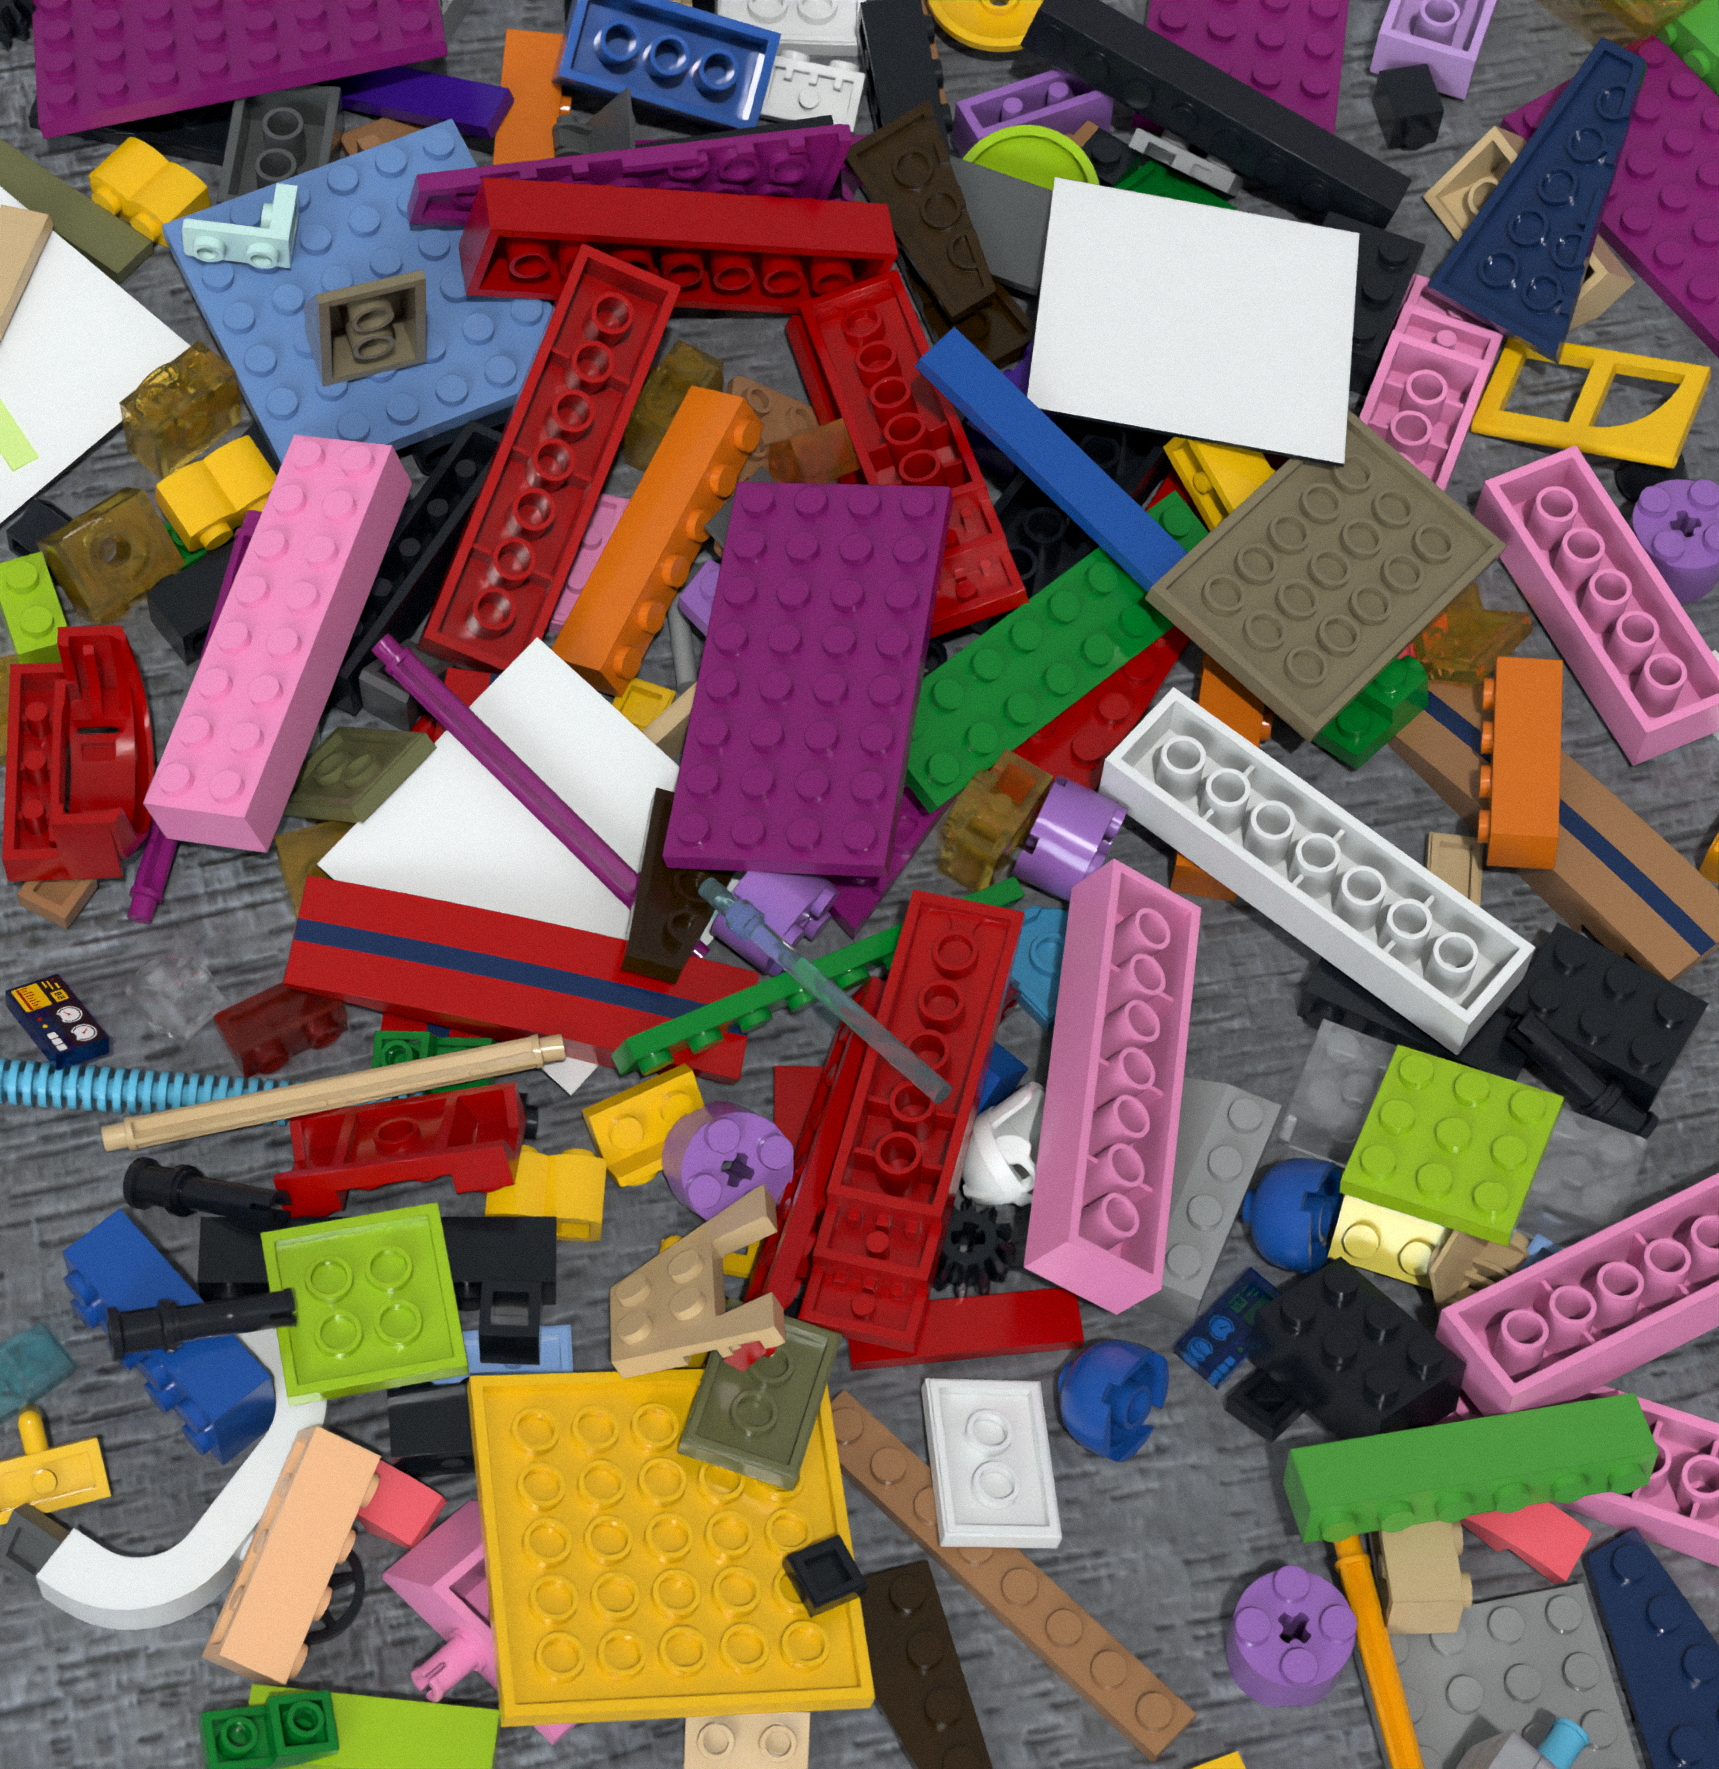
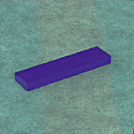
M402 66L332 79L319 84L321 86L341 87L342 106L345 109L426 126H432L452 118L459 133L493 139L514 102L509 88Z

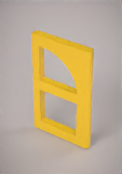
M1509 337L1471 423V432L1559 449L1577 446L1582 453L1674 469L1710 382L1711 370L1708 366L1565 343L1559 364L1591 370L1569 422L1504 411L1527 358L1555 363ZM1615 374L1680 384L1671 398L1651 414L1628 424L1594 427Z

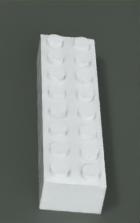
M1173 687L1105 759L1098 793L1119 802L1118 805L1128 809L1126 814L1454 1054L1458 1055L1523 980L1535 951V946Z

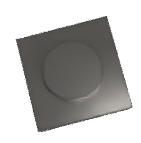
M24 1503L12 1511L0 1538V1565L40 1592L36 1575L70 1532L28 1503Z

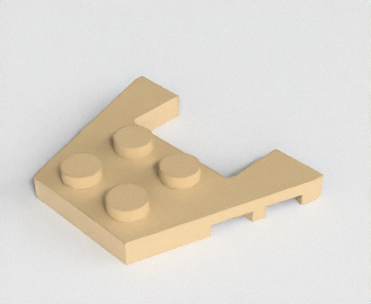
M765 1184L756 1187L610 1288L611 1363L623 1379L686 1366L690 1362L688 1355L718 1350L722 1358L734 1356L733 1351L740 1349L741 1344L760 1340L765 1349L786 1343L783 1307L772 1292L728 1312L725 1309L723 1258L734 1251L778 1232L775 1199Z

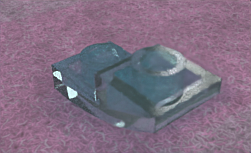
M43 1322L0 1343V1425L18 1415L22 1406L34 1404L76 1370V1363Z

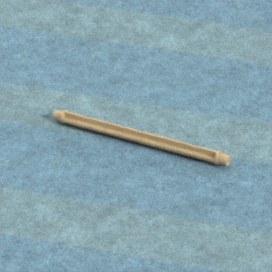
M538 1034L530 1035L531 1037L135 1117H124V1122L101 1127L103 1143L106 1152L128 1147L130 1151H135L139 1148L533 1068H544V1063L566 1059L562 1035L556 1034L538 1038Z

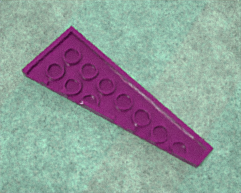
M835 124L417 174L407 205L409 224L465 226L483 177H506L516 180L561 181L564 183L591 185L610 184L622 187L664 188L667 190L697 192L713 191L716 193L742 195L761 194L772 197L828 200L853 139L849 124Z

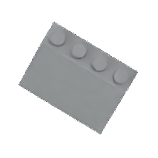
M1184 1077L1162 1290L1136 1305L1193 1327L1243 1207L1246 1193L1252 1186L1272 1138L1282 1105L1230 1084Z

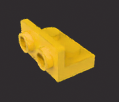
M684 1063L581 1111L597 1156L607 1160L606 1174L620 1187H625L628 1185L637 1186L645 1184L657 1176L658 1171L663 1169L662 1152L671 1128L685 1114L689 1115L695 1110L704 1107V1102L693 1070Z

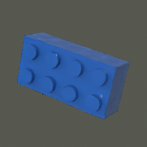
M572 0L551 82L612 100L625 88H628L631 91L632 106L721 132L754 127L758 124L781 33L670 0Z
M118 1209L62 1252L68 1275L63 1280L75 1297L70 1301V1305L80 1320L91 1330L99 1325L108 1335L106 1307L116 1306L118 1311L121 1312L154 1307L159 1299L166 1298L169 1301L174 1300L176 1306L204 1302L121 1209ZM234 1335L182 1342L181 1349H177L175 1353L165 1354L163 1349L125 1354L123 1361L118 1362L127 1371L136 1367L147 1379L148 1382L144 1384V1389L155 1405L164 1413L173 1409L185 1422L181 1430L193 1448L202 1456L210 1451L223 1466L267 1432L273 1422L276 1400L272 1378ZM108 1341L106 1344L108 1349L110 1350V1345Z

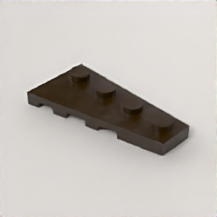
M926 100L851 145L844 163L871 203L888 204L895 239L951 323L954 324L997 297L996 288L977 233L972 226L960 185L958 186L930 100Z
M897 247L898 256L896 259L934 344L955 327L998 369L1023 357L1027 346L1034 339L1036 325L1000 283L993 281L997 296L995 299L952 324L903 249Z
M656 787L650 803L621 969L676 984L736 871L666 867L662 854L675 792Z
M928 1560L863 1577L868 1588L865 1594L860 1597L875 1693L873 1704L879 1714L884 1715L899 1740L898 1745L913 1769H993Z

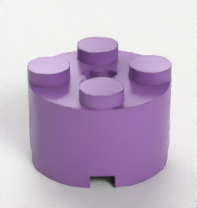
M1675 479L1646 487L1636 502L1628 523L1629 527L1679 603L1692 602L1705 597L1719 581V486L1707 479L1697 480L1696 482Z
M1058 774L1011 875L1070 902L1072 887L1102 867L1128 809L1118 805L1119 802Z
M748 871L732 891L736 895L732 913L722 907L714 920L711 932L764 974H770L775 977L787 972L798 956L794 949L804 936L814 941L822 933L832 918V914L828 911L837 900L840 892L835 889L833 883L818 874Z
M714 1101L704 1104V1107L695 1110L689 1115L685 1114L674 1124L664 1143L662 1167L669 1186L678 1201L708 1221L762 1184H765L775 1199V1204H777L778 1198L787 1182L792 1183L794 1151L790 1141L768 1119L739 1104L727 1101ZM724 1160L734 1161L730 1169L721 1170Z
M1284 1566L1278 1571L1258 1578L1244 1591L1239 1599L1227 1630V1663L1232 1678L1245 1694L1265 1706L1280 1708L1281 1706L1301 1705V1708L1319 1702L1336 1686L1352 1653L1357 1628L1355 1614L1351 1611L1344 1596L1334 1585L1314 1573L1305 1571L1299 1566ZM1288 1635H1291L1295 1637V1639L1291 1640L1288 1644L1284 1642L1280 1638V1636L1286 1637Z

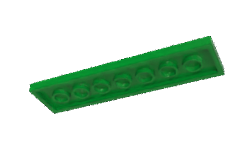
M1176 490L1146 511L1187 552H1190L1209 534ZM1100 546L1031 597L1029 603H1023L923 678L905 782L930 814L1175 626L1145 599L1148 592Z

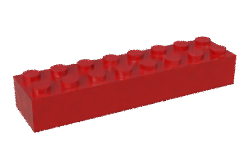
M506 177L482 178L459 242L466 295L556 300L570 263L583 243L682 286L674 307L802 314L799 303L889 272L898 256L888 204L865 203L862 201L817 200L814 198L772 197L761 194L742 195L716 193L713 191L697 192L667 190L664 188L622 187L610 184L591 185L564 183L561 181L516 180Z
M582 243L570 263L415 649L465 670L502 674L536 637L542 640L682 286Z

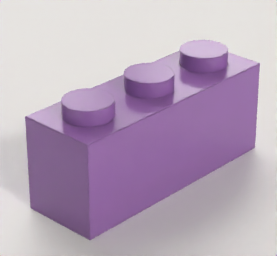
M1056 68L956 102L952 142L963 159L966 153L981 139L993 132L1011 126L1036 125L1053 129L1063 135L1067 133L1074 135L1089 120L1106 132H1110L1114 99L1066 71Z

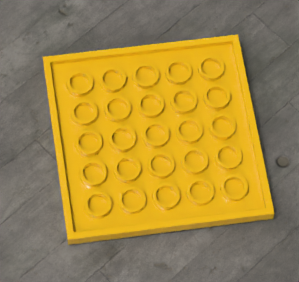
M705 1369L662 1370L624 1379L618 1371L469 1377L467 1395L501 1727L864 1709L871 1707L875 1699L860 1597L810 1618L782 1567L786 1556L836 1535L841 1536L854 1560L828 1384L793 1491L677 1453Z

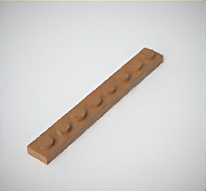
M844 1389L830 1402L841 1474L1142 1754L1154 1763L1194 1722L1197 1713L1019 1549L940 1546L931 1468Z

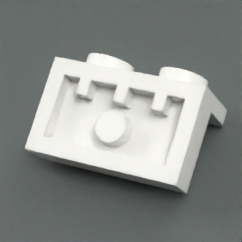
M782 50L780 56L776 55L759 118L787 122L832 114L834 125L849 124L851 134L855 135L863 94H866L867 91L866 74L860 73L857 65L845 61L831 60L829 66L811 63L809 62L810 57L796 51Z

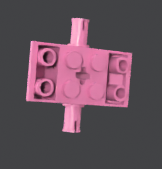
M470 1500L387 1569L382 1576V1579L447 1642L420 1667H416L411 1672V1678L421 1693L430 1685L432 1689L426 1694V1698L434 1703H438L444 1697V1694L472 1670L477 1671L497 1690L478 1501ZM578 1723L533 1726L554 1745Z

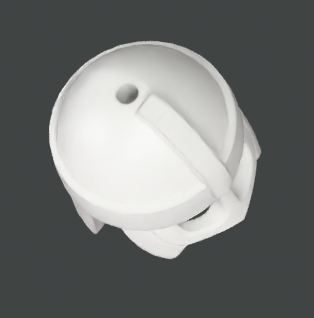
M1028 1083L997 1106H991L976 1116L962 1171V1178L965 1182L963 1192L968 1199L973 1198L977 1204L981 1205L1014 1203L1018 1206H1024L1032 1203L1046 1089L1039 1083Z

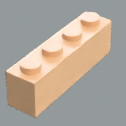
M313 1426L297 1432L202 1658L262 1685H286L288 1678L293 1679L297 1676L307 1657L308 1645L303 1642L312 1620L318 1621L330 1602L332 1588L327 1586L335 1565L336 1563L340 1565L346 1560L354 1545L356 1531L352 1530L351 1527L360 1507L365 1508L370 1503L377 1490L380 1477L374 1472L381 1458L380 1455L319 1426Z

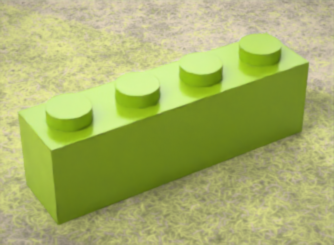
M252 1684L248 1707L264 1705L268 1696L313 1692L316 1690ZM330 1692L339 1745L338 1753L318 1760L281 1768L496 1769L501 1734L500 1710Z

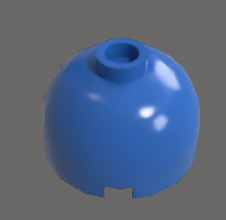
M1292 1158L1282 1161L1262 1176L1257 1190L1249 1189L1246 1193L1242 1211L1243 1222L1251 1224V1235L1255 1246L1261 1256L1273 1265L1295 1273L1312 1275L1328 1264L1330 1260L1328 1254L1331 1245L1322 1246L1329 1233L1330 1226L1337 1225L1343 1194L1340 1193L1342 1174L1340 1169L1333 1168L1336 1163L1313 1158Z
M1127 1340L1099 1341L1083 1351L1075 1361L1068 1362L1059 1376L1058 1391L1061 1393L1059 1403L1063 1425L1079 1445L1093 1454L1116 1462L1126 1461L1138 1452L1154 1429L1151 1425H1142L1148 1417L1152 1405L1160 1409L1164 1406L1169 1383L1167 1360L1151 1348Z

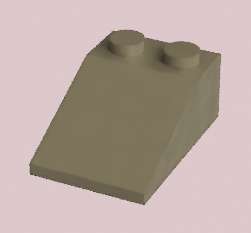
M423 269L316 294L304 305L305 333L323 387L426 362V277Z

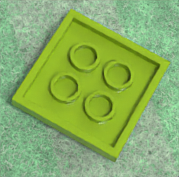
M1397 1045L1342 1175L1340 1193L1509 1247L1563 1110L1564 1096Z
M438 1202L260 1233L270 1292L291 1288L295 1304V1311L292 1314L296 1316V1327L276 1328L289 1407L469 1374Z

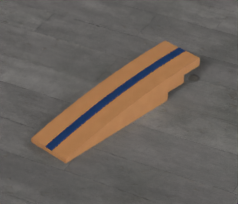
M1431 647L1416 658L1427 673L1428 706L1387 744L1477 833L1479 809L1489 810V799L1479 798L1480 766L1490 765L1491 754H1480L1482 721H1492V711L1482 710L1483 685L1435 648ZM1561 749L1559 839L1554 870L1511 868L1575 932L1579 933L1586 927L1607 949L1624 958L1630 956L1640 967L1674 984L1719 948V890L1635 812Z

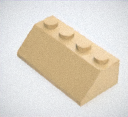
M1493 126L1423 195L1424 199L1457 242L1527 144L1522 136ZM1597 235L1569 331L1598 318L1635 283L1599 235Z

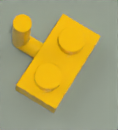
M35 1404L22 1406L18 1412V1428L25 1453L0 1459V1525L8 1523L12 1511L24 1503H28L45 1514L110 1497L111 1491L97 1435L49 1447L41 1409Z

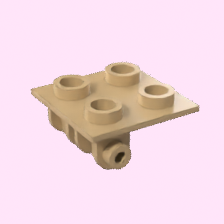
M1454 1230L1446 1244H1438L1432 1252L1427 1266V1274L1430 1276L1434 1294L1433 1305L1437 1309L1438 1319L1442 1309L1519 1272L1529 1256V1252L1526 1249L1529 1245L1528 1239L1515 1231L1509 1247Z
M810 1711L688 1717L685 1722L684 1769H808Z

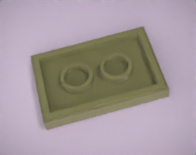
M338 726L303 761L283 815L363 824L437 747L427 733Z
M729 1297L725 1308L726 1312L741 1306L743 1301ZM784 1315L786 1343L779 1345L769 1358L760 1357L744 1372L725 1363L718 1350H712L677 1453L793 1491L843 1334Z

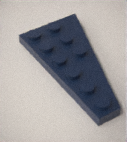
M1601 37L1427 285L1432 295L1556 364H1559L1647 72V64L1644 58Z
M1634 1528L1589 1554L1582 1565L1603 1632L1608 1633L1617 1661L1616 1673L1622 1692L1626 1691L1635 1720L1632 1724L1646 1769H1719V1645L1640 1533Z

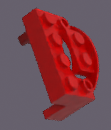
M121 625L58 627L57 645L62 663L10 664L2 861L8 882L123 878V860L129 859L146 839L153 820L143 804L155 775L151 718L142 675L128 638ZM116 727L121 731L102 734L76 733L81 728ZM70 743V802L69 814H66L65 795L67 747Z

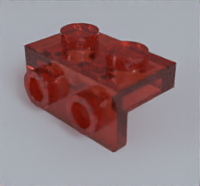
M282 982L212 1015L215 1028L241 1074L246 1079L257 1073H272L283 1067L289 1058L309 1048H324L337 1040L341 1033L348 1030L345 1006L342 1001L284 987Z

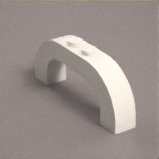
M276 1328L234 1335L271 1376L276 1400L275 1416L264 1438L191 1532L179 1544L163 1553L149 1557H126L110 1552L73 1528L36 1575L40 1591L45 1599L73 1617L93 1625L119 1630H140L167 1625L188 1617L212 1602L235 1579L297 1432L313 1426H319L330 1431L331 1412L329 1400L289 1407Z

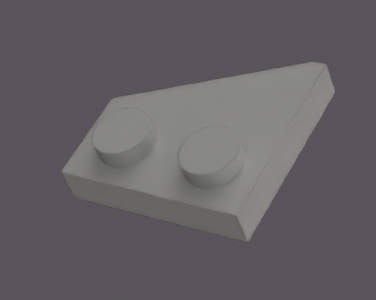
M1137 128L1128 145L1141 153L1147 154L1235 197L1238 196L1245 181V178L1233 173V167L1209 153L1206 159L1189 152L1191 143L1167 129L1164 130L1160 138Z

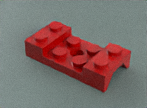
M514 1081L336 1108L290 1118L289 1124L294 1156L292 1171L276 1173L273 1178L275 1188L287 1191L291 1198V1205L281 1204L282 1210L291 1211L289 1218L302 1216L324 1217L332 1212L343 1210L348 1189L372 1190L383 1184L408 1180L426 1182L448 1174L452 1176L457 1193L470 1191L488 1193L497 1191L504 1186L514 1185L527 1122L517 1083Z

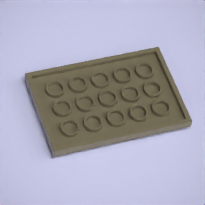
M1348 409L1343 467L1290 458L1150 588L1145 599L1310 743L1501 556L1507 545Z

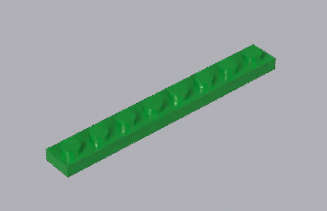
M1013 876L961 899L1011 909L1025 894L1016 876ZM903 923L625 1039L611 1055L620 1075H625L639 1068L643 1076L652 1074L674 1061L672 1056L674 1053L690 1047L693 1054L704 1052L724 1040L722 1033L739 1026L742 1033L751 1032L773 1020L771 1012L785 1006H789L792 1013L803 1010L822 999L821 991L837 985L840 992L850 990L871 977L868 971L884 964L888 972H890Z

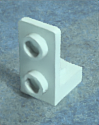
M276 183L273 204L264 203L261 228L184 219L182 225L184 254L194 256L206 262L226 260L249 263L261 269L273 267L291 268L299 219L298 186Z

